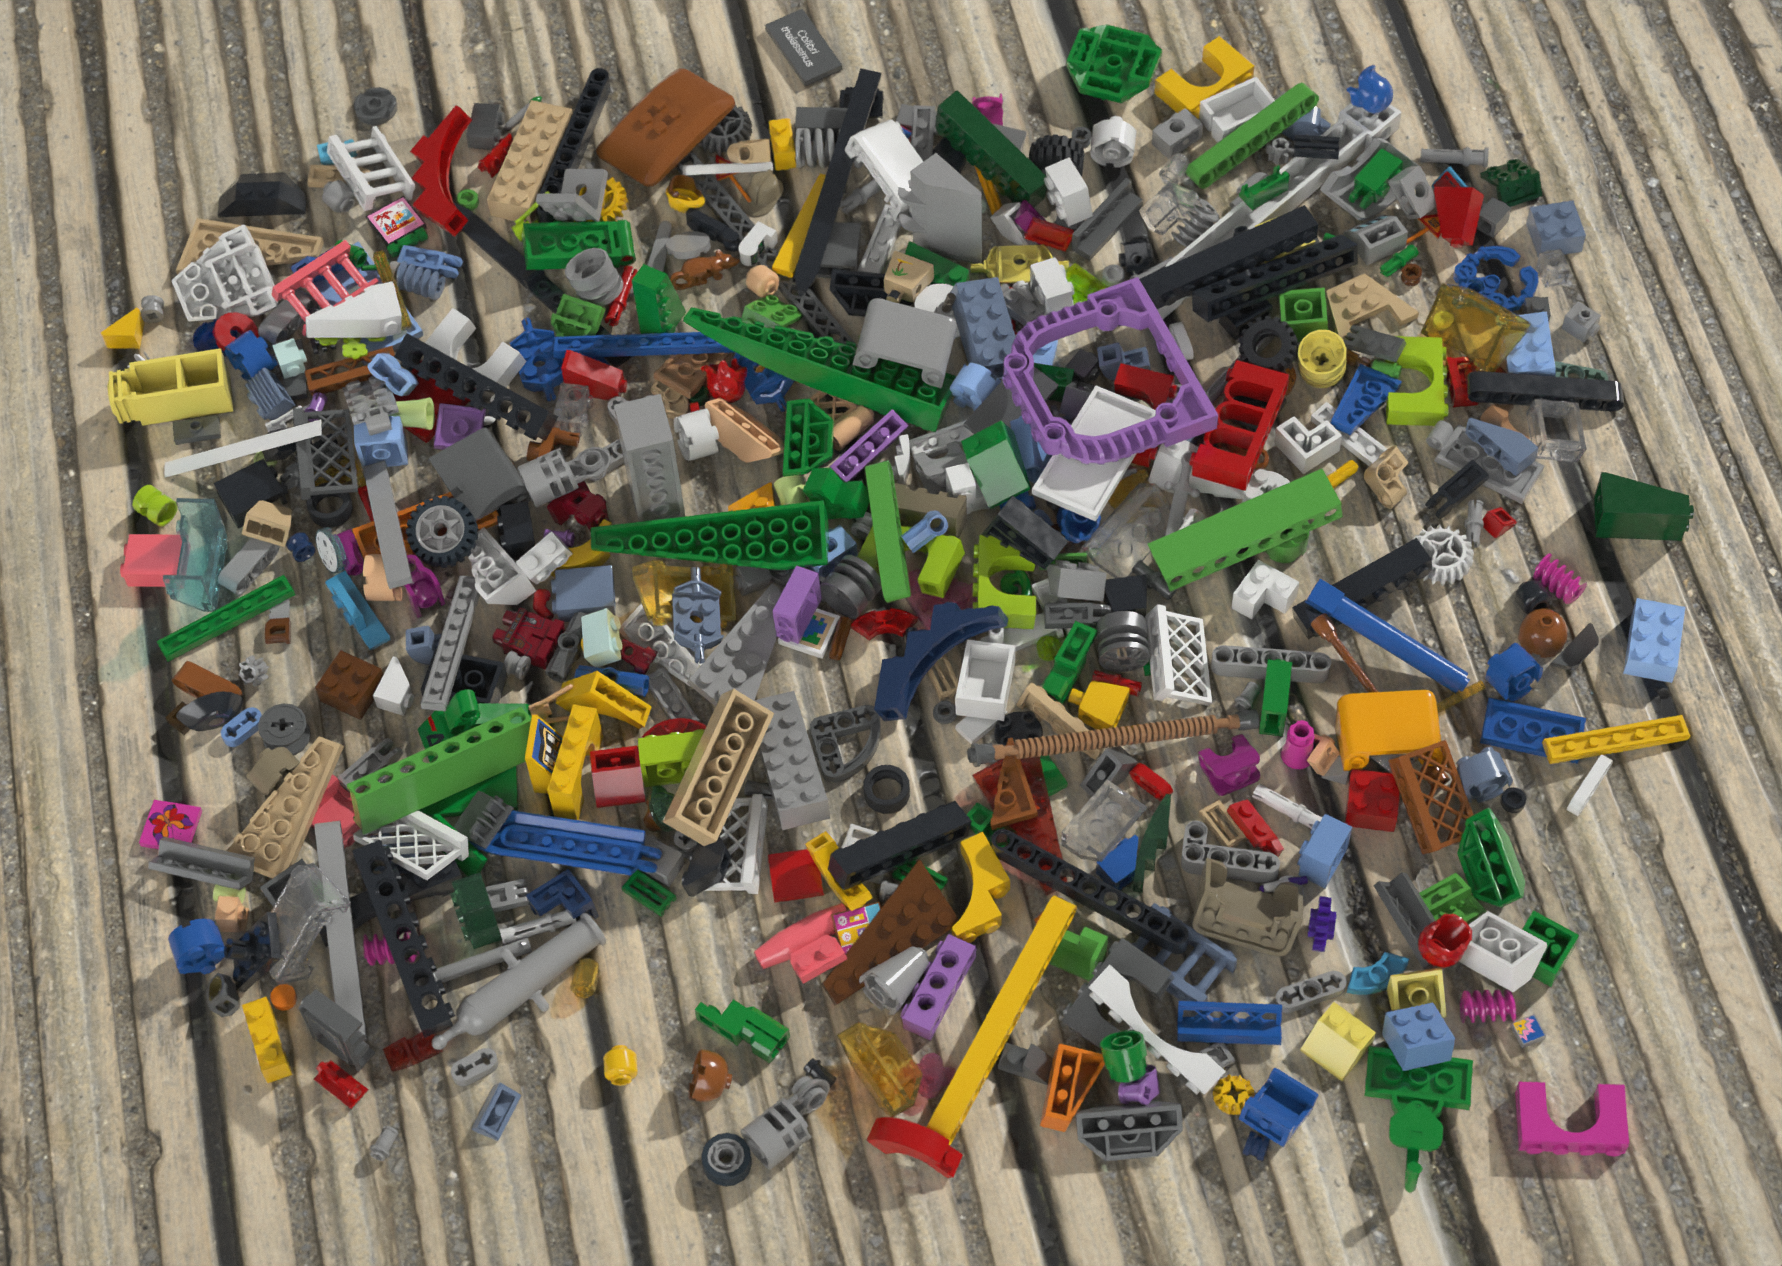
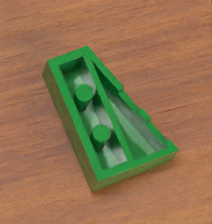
M911 241L908 242L905 251L906 255L934 266V279L928 286L934 284L954 286L956 283L969 281L968 269Z

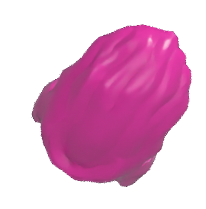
M1000 93L999 98L993 96L972 98V105L992 124L1003 126L1002 93Z

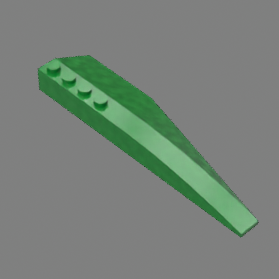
M693 307L690 308L683 318V322L702 334L765 368L824 393L877 411L881 415H887L893 409L905 423L919 426L926 431L936 433L953 396L950 386L956 376L947 372L942 388L926 384L923 381V369L882 358H878L877 364L872 368L853 365L857 350L855 342L846 341V344L836 343L832 337L813 338L812 333L776 325L775 329L764 327V323L755 321L754 325L742 322L739 317L732 316L725 319L721 318L720 313Z

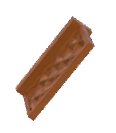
M1446 740L1388 760L1422 854L1432 853L1460 842L1463 832L1457 830L1460 819L1466 820L1473 816V812ZM1439 747L1444 756L1441 764L1431 759L1434 749ZM1416 756L1424 760L1420 772L1413 769L1410 758ZM1429 763L1439 768L1435 780L1425 775ZM1443 771L1451 775L1452 782L1450 787L1439 782ZM1422 779L1433 784L1429 795L1421 791L1420 784ZM1437 787L1447 791L1443 803L1433 798ZM1452 795L1460 800L1461 804L1458 811L1448 806ZM1431 803L1441 807L1437 819L1430 816L1428 809ZM1446 810L1456 815L1452 827L1442 822ZM1440 826L1450 831L1447 840L1441 843L1437 835Z

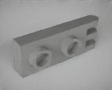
M526 879L460 892L464 919L529 905L525 896L529 893L528 888H525L527 886Z

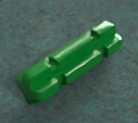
M420 227L414 231V234L411 232L397 240L396 244L393 242L386 248L389 255L394 258L400 254L403 245L414 247L418 244V241H425L428 238L426 230Z

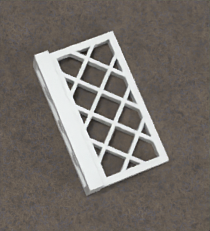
M1157 604L1145 616L1154 700L1163 701L1168 697L1209 706L1212 703L1203 619L1166 611V606ZM1167 620H1171L1178 628L1173 631L1168 626ZM1186 624L1196 626L1195 636L1185 626ZM1179 630L1189 639L1186 644L1177 636L1176 633ZM1170 638L1180 648L1177 652L1170 646ZM1190 643L1198 649V656L1188 648ZM1181 651L1191 660L1188 665L1178 655ZM1172 659L1181 667L1182 670L1179 673L1172 667ZM1193 663L1200 670V677L1190 668ZM1183 672L1194 682L1192 685L1189 686L1180 676ZM1174 680L1185 690L1184 692L1174 691ZM1195 684L1202 690L1203 696H1198L1192 689Z
M753 794L752 798L735 799L728 817L732 815L737 822L728 830L723 826L722 830L724 833L720 837L722 841L729 837L734 842L727 849L730 855L740 848L744 852L743 857L736 863L731 859L730 863L732 866L727 870L724 879L704 891L746 890L748 894H758L768 804L763 794ZM741 806H749L748 813L742 818H739L734 813ZM740 826H743L746 829V834L737 840L732 833ZM737 870L741 874L740 883H730L726 878Z
M420 811L413 812L391 822L395 825H385L365 835L362 834L361 829L353 834L354 840L364 846L380 839L382 844L397 843V847L390 848L394 860L391 861L425 880L430 879L456 858L463 861L469 856L468 838ZM407 831L413 835L399 836V832ZM396 832L397 835L382 837V833ZM376 833H379V837H374V838H367V837H365V836L368 835V834H376ZM426 841L431 845L418 846V842ZM415 842V846L400 847V843ZM439 851L448 853L447 855L436 856V852ZM433 852V856L418 857V853ZM415 853L413 858H403L400 856V854ZM434 863V865H432L427 870L419 866V864Z

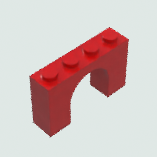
M1120 363L1114 382L1116 394L1140 399L1154 410L1160 404L1169 403L1171 398L1174 399L1178 387L1174 385V376L1123 363ZM1158 447L1144 450V452L1137 453L1131 463L1149 467L1151 460L1156 459Z

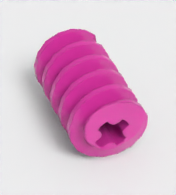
M1549 553L1536 566L1534 580L1541 581V584L1544 587H1548L1551 593L1556 592V597L1559 599L1563 598L1565 604H1571L1584 592L1587 582L1580 586L1581 577L1578 576L1573 580L1574 571L1571 570L1565 574L1567 566L1562 565L1560 568H1557L1560 560L1555 559L1553 562H1550L1552 554Z
M406 932L403 934L402 939L399 938V940L406 941L410 937ZM364 934V956L370 966H374L376 960H378L380 965H384L386 959H388L390 964H395L384 935L382 940H379L377 934H374L372 941H369L367 934ZM417 955L409 957V961L414 963Z
M1495 989L1493 995L1489 990H1484L1482 996L1479 990H1474L1472 997L1468 990L1463 991L1460 999V1019L1462 1023H1464L1466 1016H1469L1471 1023H1474L1476 1015H1479L1482 1023H1485L1487 1015H1490L1492 1022H1495L1497 1015H1500L1502 1022H1505L1507 1014H1510L1513 1022L1515 1021L1516 1004L1510 990L1505 989L1503 996L1499 989Z

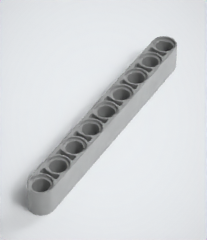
M339 820L315 824V836L335 1003L362 1022L363 1025L359 1031L365 1035L363 1041H367L341 822Z

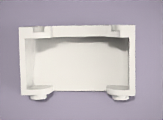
M890 119L851 136L845 151L850 159L858 156L857 162L864 163L886 195L884 200L886 203L890 201L892 206L888 213L893 220H898L900 213L908 214L910 206L899 198L898 187L911 191L908 185V180H911L910 171L923 161L903 134L901 125L897 121L894 122Z

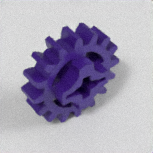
M1320 896L1318 908H1311L1307 934L1308 937H1313L1312 951L1325 952L1327 939L1333 940L1337 914L1331 911L1332 898Z

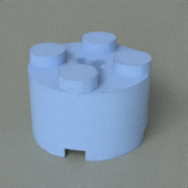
M969 363L968 366L964 364L950 386L952 395L955 397L953 402L961 408L968 406L975 411L1000 384L1001 380L998 377L994 380L990 376L992 372L979 364Z

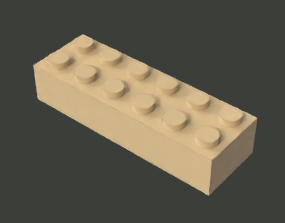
M531 100L487 198L490 216L515 221L536 202L537 194H540L573 115L571 108ZM536 209L524 220V222L526 220H528L529 223H532L534 221L536 216Z
M735 689L721 694L663 822L703 846L716 842L774 713Z

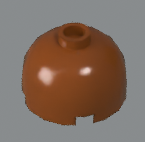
M1542 608L1534 610L1525 616L1519 627L1518 639L1520 645L1529 654L1535 653L1540 655L1541 658L1553 657L1564 648L1567 641L1568 627L1565 620L1557 612Z
M704 1049L698 1051L692 1068L693 1080L692 1083H689L688 1097L695 1101L711 1102L718 1099L724 1089L730 1088L732 1074L728 1073V1064L721 1055Z

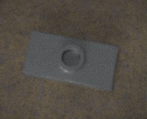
M214 415L173 422L175 445L221 438L219 416Z

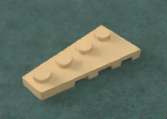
M1032 682L1025 689L1016 704L1022 710L1025 707L1030 709L1040 722L1046 720L1050 723L1052 731L1058 735L1089 731L1079 718L1071 716L1060 702L1051 699L1041 686H1036ZM1105 748L1084 750L1083 752L1096 760Z

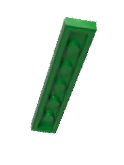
M282 575L156 642L167 662L295 596V592L285 575Z

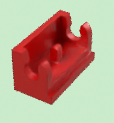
M1468 357L1446 358V381L1453 408L1478 405V402L1470 401L1467 394L1466 376L1471 373L1470 364L1459 365L1461 363H1469Z

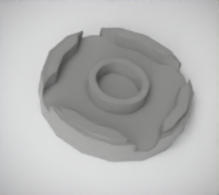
M698 231L679 233L669 238L666 242L668 254L670 256L673 254L674 258L677 259L697 258L700 256V252L705 251L707 253L711 248L709 236Z

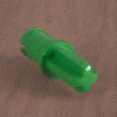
M1410 244L1401 252L1394 253L1390 260L1380 266L1381 275L1389 277L1397 270L1403 269L1408 262L1419 255L1418 249Z

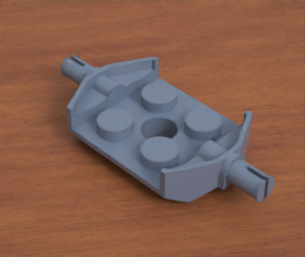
M693 567L690 569L691 581L674 587L672 592L674 640L680 646L690 648L695 652V663L698 664L699 662V664L705 662L704 650L717 646L724 637L721 635L719 597L721 591L701 581V569ZM690 616H698L701 619V623L693 622Z

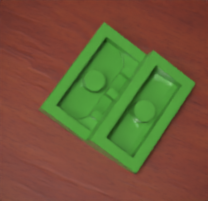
M1457 873L1419 893L1435 920L1441 918L1443 914H1456L1469 925L1486 913V909L1471 895V887Z

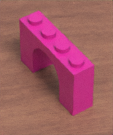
M1518 1082L1515 1098L1519 1151H1526L1529 1154H1539L1542 1151H1548L1556 1155L1579 1152V1154L1584 1156L1606 1153V1155L1613 1157L1625 1154L1629 1146L1625 1085L1598 1084L1594 1093L1596 1123L1586 1131L1574 1133L1559 1128L1549 1117L1545 1082Z

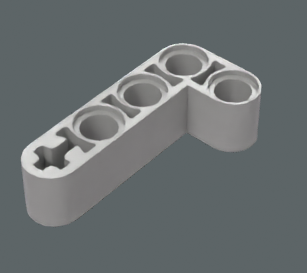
M1198 820L1191 821L1186 825L1181 857V867L1185 872L1201 875L1206 858H1210L1213 860L1219 859L1227 868L1226 879L1263 884L1274 882L1277 879L1280 860L1275 854L1206 844L1208 831L1203 822ZM1192 834H1198V835H1200L1201 837H1200V838H1193V837L1190 836V835H1192ZM1189 856H1195V857H1197L1198 859H1197V860H1190V859H1188L1187 857H1189ZM1238 863H1245L1248 866L1240 867Z

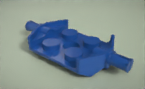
M526 318L527 324L525 319H523L521 323L524 332L510 342V346L520 352L526 360V363L519 370L523 387L532 392H545L547 401H551V394L552 400H555L556 395L553 389L561 385L564 379L561 369L563 360L562 358L554 359L553 357L554 331L535 329L530 318ZM538 361L545 362L541 367L534 366Z
M735 353L733 359L737 358L740 366L747 367L748 372L744 383L756 405L776 402L780 411L785 412L784 407L787 410V402L784 396L794 383V380L768 368H765L762 372H756L759 364Z

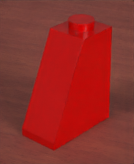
M1434 187L1442 238L1448 241L1450 246L1454 248L1472 246L1484 195L1474 187Z
M572 350L566 351L561 369L567 395L610 400L613 397H621L622 393H626L627 380H624L623 370Z

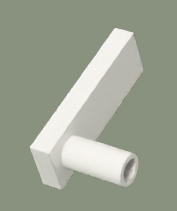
M1043 612L1036 615L1034 629H1004V627L989 630L988 636L980 640L983 642L1015 645L1016 652L1056 635V630L1045 629Z

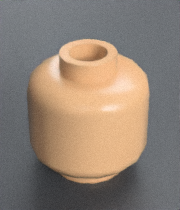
M758 265L751 268L747 273L746 285L756 295L764 298L777 291L779 277L767 266Z

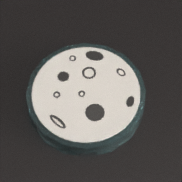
M324 527L316 532L317 550L327 570L336 574L342 572L346 567L342 562L345 561V551L340 538L336 534L332 535L331 528Z

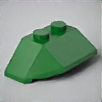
M810 398L787 401L783 460L784 477L808 474L813 468H818L831 460L833 456L834 421L821 408L816 406Z
M1487 808L1467 818L1466 828L1463 832L1457 854L1468 885L1471 887L1472 896L1475 899L1500 908L1523 898L1525 888L1523 873L1510 838L1492 810Z

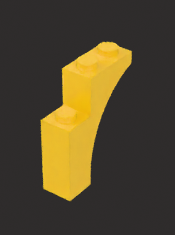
M983 832L960 842L961 854L972 877L973 892L965 913L952 927V936L968 943L973 942L984 933H993L999 926H1002V914L993 899H1000L1010 891V879Z

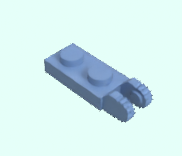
M403 245L397 260L400 263L406 261L408 266L414 264L416 269L421 266L423 271L430 269L431 274L437 271L439 275L442 274L446 278H456L459 271L454 267L459 268L463 263L461 258L446 254V252Z

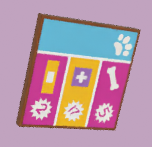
M879 902L862 906L853 911L846 910L831 915L838 943L845 954L881 908Z

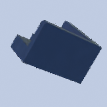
M569 869L525 895L534 915L542 916L562 904L573 919L586 911L594 919L599 917L593 900Z

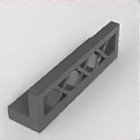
M1125 178L1092 213L1093 216L1087 218L1072 234V251L1090 261L1143 205V199L1131 193V181Z
M163 837L159 840L158 856L149 861L148 869L240 890L253 881L255 858Z
M1402 872L1390 882L1378 881L1373 886L1422 968H1438L1430 965L1422 957L1418 949L1420 933L1427 925L1436 920L1408 874Z

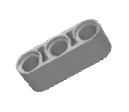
M301 289L295 290V296L307 310L311 307H317L318 303L311 295ZM286 299L261 323L258 334L275 345L279 342L287 341L304 323V320Z
M251 537L220 572L218 583L236 595L243 594L276 557L280 546Z

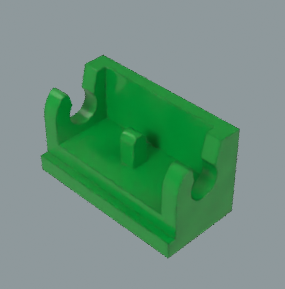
M1279 165L1273 168V174L1249 188L1248 184L1241 187L1239 197L1252 211L1288 190L1290 174L1285 171L1281 175Z

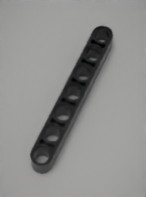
M1474 371L1466 376L1468 399L1472 402L1608 412L1619 411L1624 407L1622 385L1617 381Z

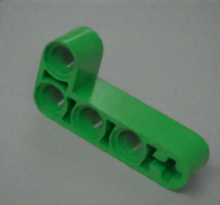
M462 690L456 693L447 705L446 711H444L450 734L453 736L519 707H522L529 717L532 718L528 707L529 704L477 703L475 693L472 690ZM514 717L510 722L515 724L521 723L522 717ZM491 727L488 732L496 733L501 727Z

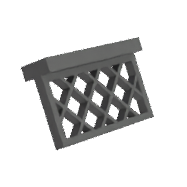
M302 408L293 409L294 427L308 423L309 419H318L322 422L321 431L326 426L335 431L329 439L323 434L317 436L325 442L319 449L310 444L315 437L295 442L301 500L311 499V495L358 492L349 409L303 412ZM345 417V423L340 428L331 423L334 418ZM339 435L348 441L342 448L333 442ZM328 446L338 451L332 458L322 453ZM341 455L350 460L345 467L335 462ZM318 456L327 462L321 469L312 464ZM331 465L340 471L334 478L325 473ZM343 475H346L352 479V485H342L337 481ZM321 476L329 483L325 487H315L314 482Z

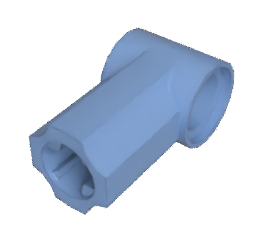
M930 511L924 516V519L902 534L901 537L914 553L933 538L947 531V519L938 511ZM935 518H940L941 524L937 528H931V521Z

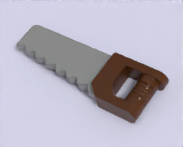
M289 598L269 609V620L265 623L266 644H291ZM285 630V633L273 634L275 631Z

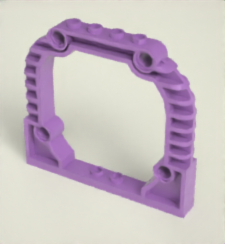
M1138 277L1088 295L1087 301L1077 302L1073 306L1063 307L1062 310L1052 311L1048 315L1037 317L1032 322L1029 321L1016 334L1011 346V353L1004 359V376H1002L1006 389L1011 390L1015 406H1019L1022 410L1023 421L1025 424L1030 425L1034 441L1039 442L1044 452L1049 455L1061 454L1067 459L1074 458L1083 464L1097 463L1098 465H1103L1107 462H1117L1124 457H1131L1132 454L1144 452V450L1149 448H1155L1162 443L1165 447L1217 429L1218 414ZM1118 325L1137 330L1149 328L1156 340L1159 353L1164 354L1169 370L1171 372L1174 371L1182 385L1172 403L1160 404L1156 408L1155 416L1109 434L1098 436L1077 434L1066 420L1053 417L1033 381V355L1038 349L1055 340L1096 326L1103 331H1112Z

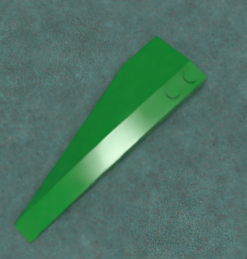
M824 500L591 527V549L594 551L774 570L795 569L796 566L804 568L828 565L829 529L828 514Z

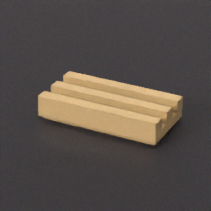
M946 654L940 659L955 688H950L938 661L934 664V667L946 691H942L932 668L927 672L940 701H944L947 697L949 699L953 698L957 692L959 682Z
M1219 799L1198 812V816L1222 846L1232 848L1233 846L1237 847L1240 842L1247 841L1246 836L1229 816L1227 809ZM1215 808H1217V810L1228 822V824L1231 826L1234 832L1238 835L1236 838L1227 828L1223 820L1214 811ZM1207 813H1209V815L1213 818V820L1216 822V824L1220 827V829L1223 831V833L1226 835V837L1230 840L1229 842H1228V840L1225 838V836L1222 834V832L1218 829V827L1215 825V823L1211 820V818L1208 816Z

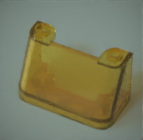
M1442 283L1420 333L1427 337H1441L1442 343L1448 344L1474 360L1473 364L1477 366V371L1495 372L1528 332L1531 323L1470 288Z
M652 560L631 567L632 580L647 620L653 622V626L667 625V622L673 623L672 592L674 587L691 581L690 569L693 567L666 566V563L658 560ZM720 564V567L715 569L707 565L700 567L701 581L721 591L719 597L721 628L727 627V623L736 621L733 567L728 564ZM690 616L693 622L701 623V619L698 616Z

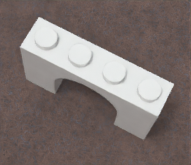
M452 308L425 343L457 360L460 348L476 327L469 318ZM502 342L487 362L472 369L507 387L526 363V360L520 352ZM477 384L473 387V391L476 390ZM495 395L491 397L490 402L494 400Z

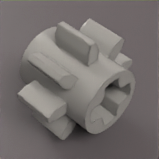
M1283 137L1275 140L1272 139L1271 145H1267L1266 153L1269 154L1268 161L1272 160L1276 165L1287 164L1289 157L1292 158L1294 154V149L1291 148L1292 142H1288Z
M252 655L246 658V661L239 663L241 669L238 676H241L245 685L252 682L255 687L260 685L261 681L269 678L266 675L269 666L266 665L262 657L255 660V657Z

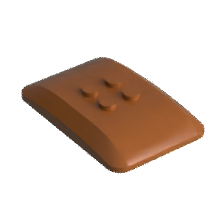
M676 69L653 87L623 116L598 145L596 153L601 160L647 187L655 186L734 108V97L687 69Z

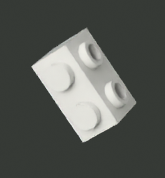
M551 531L515 563L532 582L539 584L545 581L557 567L566 563L573 553Z

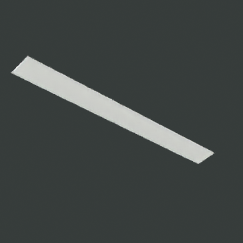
M321 420L165 462L164 478L322 435Z

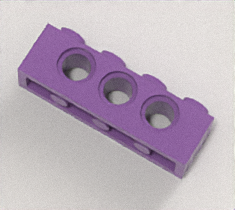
M892 409L830 467L843 482H851L865 469V466L871 464L896 441L908 425Z
M948 934L944 942H939L935 951L937 956L933 962H929L924 971L925 978L922 983L918 982L912 993L914 998L910 1005L906 1004L900 1016L903 1020V1029L931 1041L976 958V946ZM950 962L953 963L954 966L951 968H946L943 966V964ZM936 983L943 985L940 989H934L931 986ZM928 1004L932 1008L929 1010H922L920 1009V1006Z

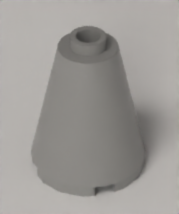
M912 946L866 971L859 979V982L864 981L866 986L862 989L863 992L878 1009L883 1011L886 1008L890 1010L889 1015L896 1014L928 966V954L922 948Z

